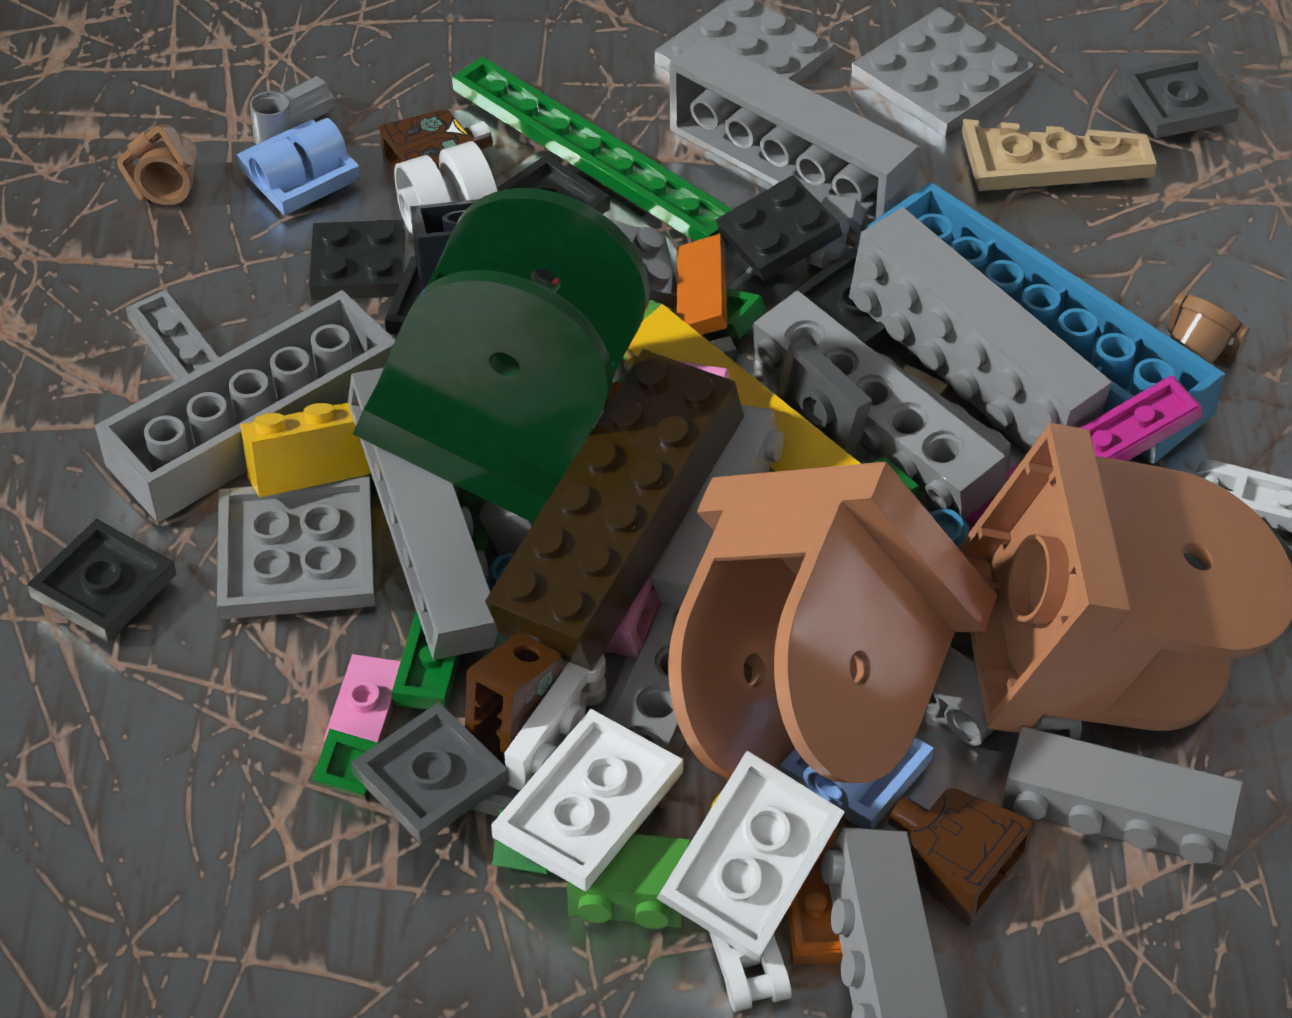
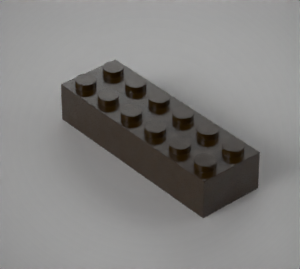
M645 349L641 351L485 600L500 634L512 637L516 633H523L556 650L564 660L590 671L594 669L744 418L735 381Z

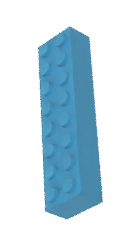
M929 182L867 226L869 228L896 210L904 207L1112 381L1102 415L1173 375L1202 406V418L1139 454L1152 464H1155L1216 414L1225 376L1224 372L934 183Z

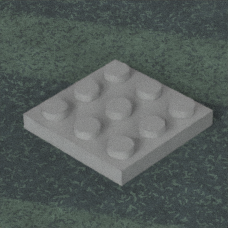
M726 0L655 50V64L670 72L669 62L700 37L705 36L799 84L834 58L835 44L756 0Z
M938 7L852 63L851 76L941 135L947 137L963 126V119H974L1033 79L1035 65L943 8Z
M370 477L351 478L259 498L253 486L219 489L217 609L220 619L376 606Z

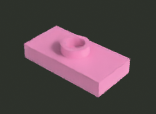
M352 654L324 737V743L329 729L377 743L384 740L395 706L393 705L392 689L401 661Z

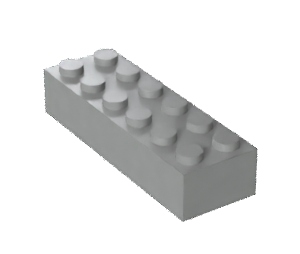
M705 36L700 37L669 62L670 131L774 186L794 175L819 202L829 194L856 199L866 210L864 230L867 229L870 223L915 193L919 145Z
M901 207L861 232L849 298L854 301L861 311L867 312L877 322L881 321L893 339L900 341L913 352L926 368L936 372L953 387L961 398L968 400L983 413L995 428L1002 430L1021 446L1026 454L1049 423L1080 428L1102 415L1112 381L904 207Z
M341 290L96 424L95 429L105 466L153 519L159 523L247 472L240 424L253 422L257 416L266 413L288 415L303 412L305 407L316 403H328L331 405L348 403L351 374L384 368L396 340L351 297Z

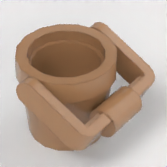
M164 124L153 129H146L130 142L128 150L119 156L117 165L140 201L147 202L150 200L161 205H176L185 200L193 187L198 152L191 140L177 134L171 125ZM136 158H141L135 167L133 161Z
M1182 292L1178 294L1174 301L1167 329L1171 333L1170 338L1212 365L1217 358L1226 363H1234L1243 350L1250 329L1249 326L1242 324L1235 316L1213 303ZM1232 338H1235V339H1234V342H1233V345H1230V344H1229L1230 340H1231Z

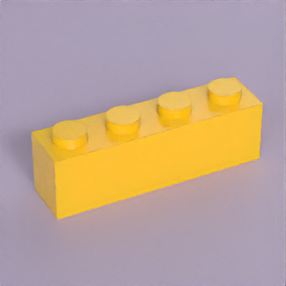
M316 403L305 407L303 412L288 415L266 413L257 416L253 422L240 424L247 477L259 498L371 474L360 438L353 435L356 426L348 403L338 405Z

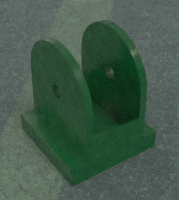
M514 188L497 191L475 201L459 218L427 286L417 296L409 310L377 385L362 411L353 435L534 523L601 415L610 395L612 380L618 366L647 312L650 301L649 277L642 257L636 247L617 225L599 211L581 201L560 193L534 188ZM544 269L552 272L557 276L560 283L552 284L545 282L537 275L536 270Z

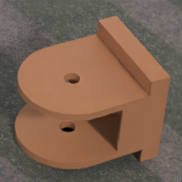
M1049 423L958 547L998 595L985 631L970 632L987 729L1020 733L1022 726L1032 728L1042 715L1154 731H1169L1187 727L1201 720L1223 696L1229 681L1230 659L1249 657L1267 649L1280 637L1292 620V566L1278 538L1257 513L1226 489L1202 477L1168 468L1095 456L1089 429ZM1183 553H1188L1198 558L1203 564L1205 571L1191 566Z
M887 462L712 477L697 513L714 532L679 609L669 648L668 677L670 695L675 717L685 741L704 766L718 776L728 780L746 751H749L780 771V764L795 748L814 771L835 782L868 783L884 777L901 762L915 739L955 632L985 631L998 595ZM747 657L752 664V677L749 684L744 676V664Z

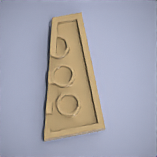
M963 119L962 135L978 191L1155 177L1157 162L1147 134L1089 129L1085 136L1073 135L1064 130V127L1046 126V132L1019 130V123L1001 122L1000 129L979 127V120Z

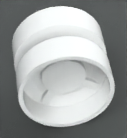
M473 141L441 150L439 154V169L428 155L395 165L394 176L398 204L404 223L412 238L410 206L476 200L497 192L489 165L482 151Z

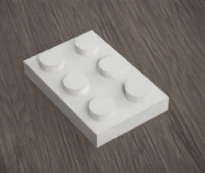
M590 709L491 824L492 836L494 839L586 892L682 775L683 759Z
M746 751L660 891L657 899L756 961L763 953L845 811L759 757Z

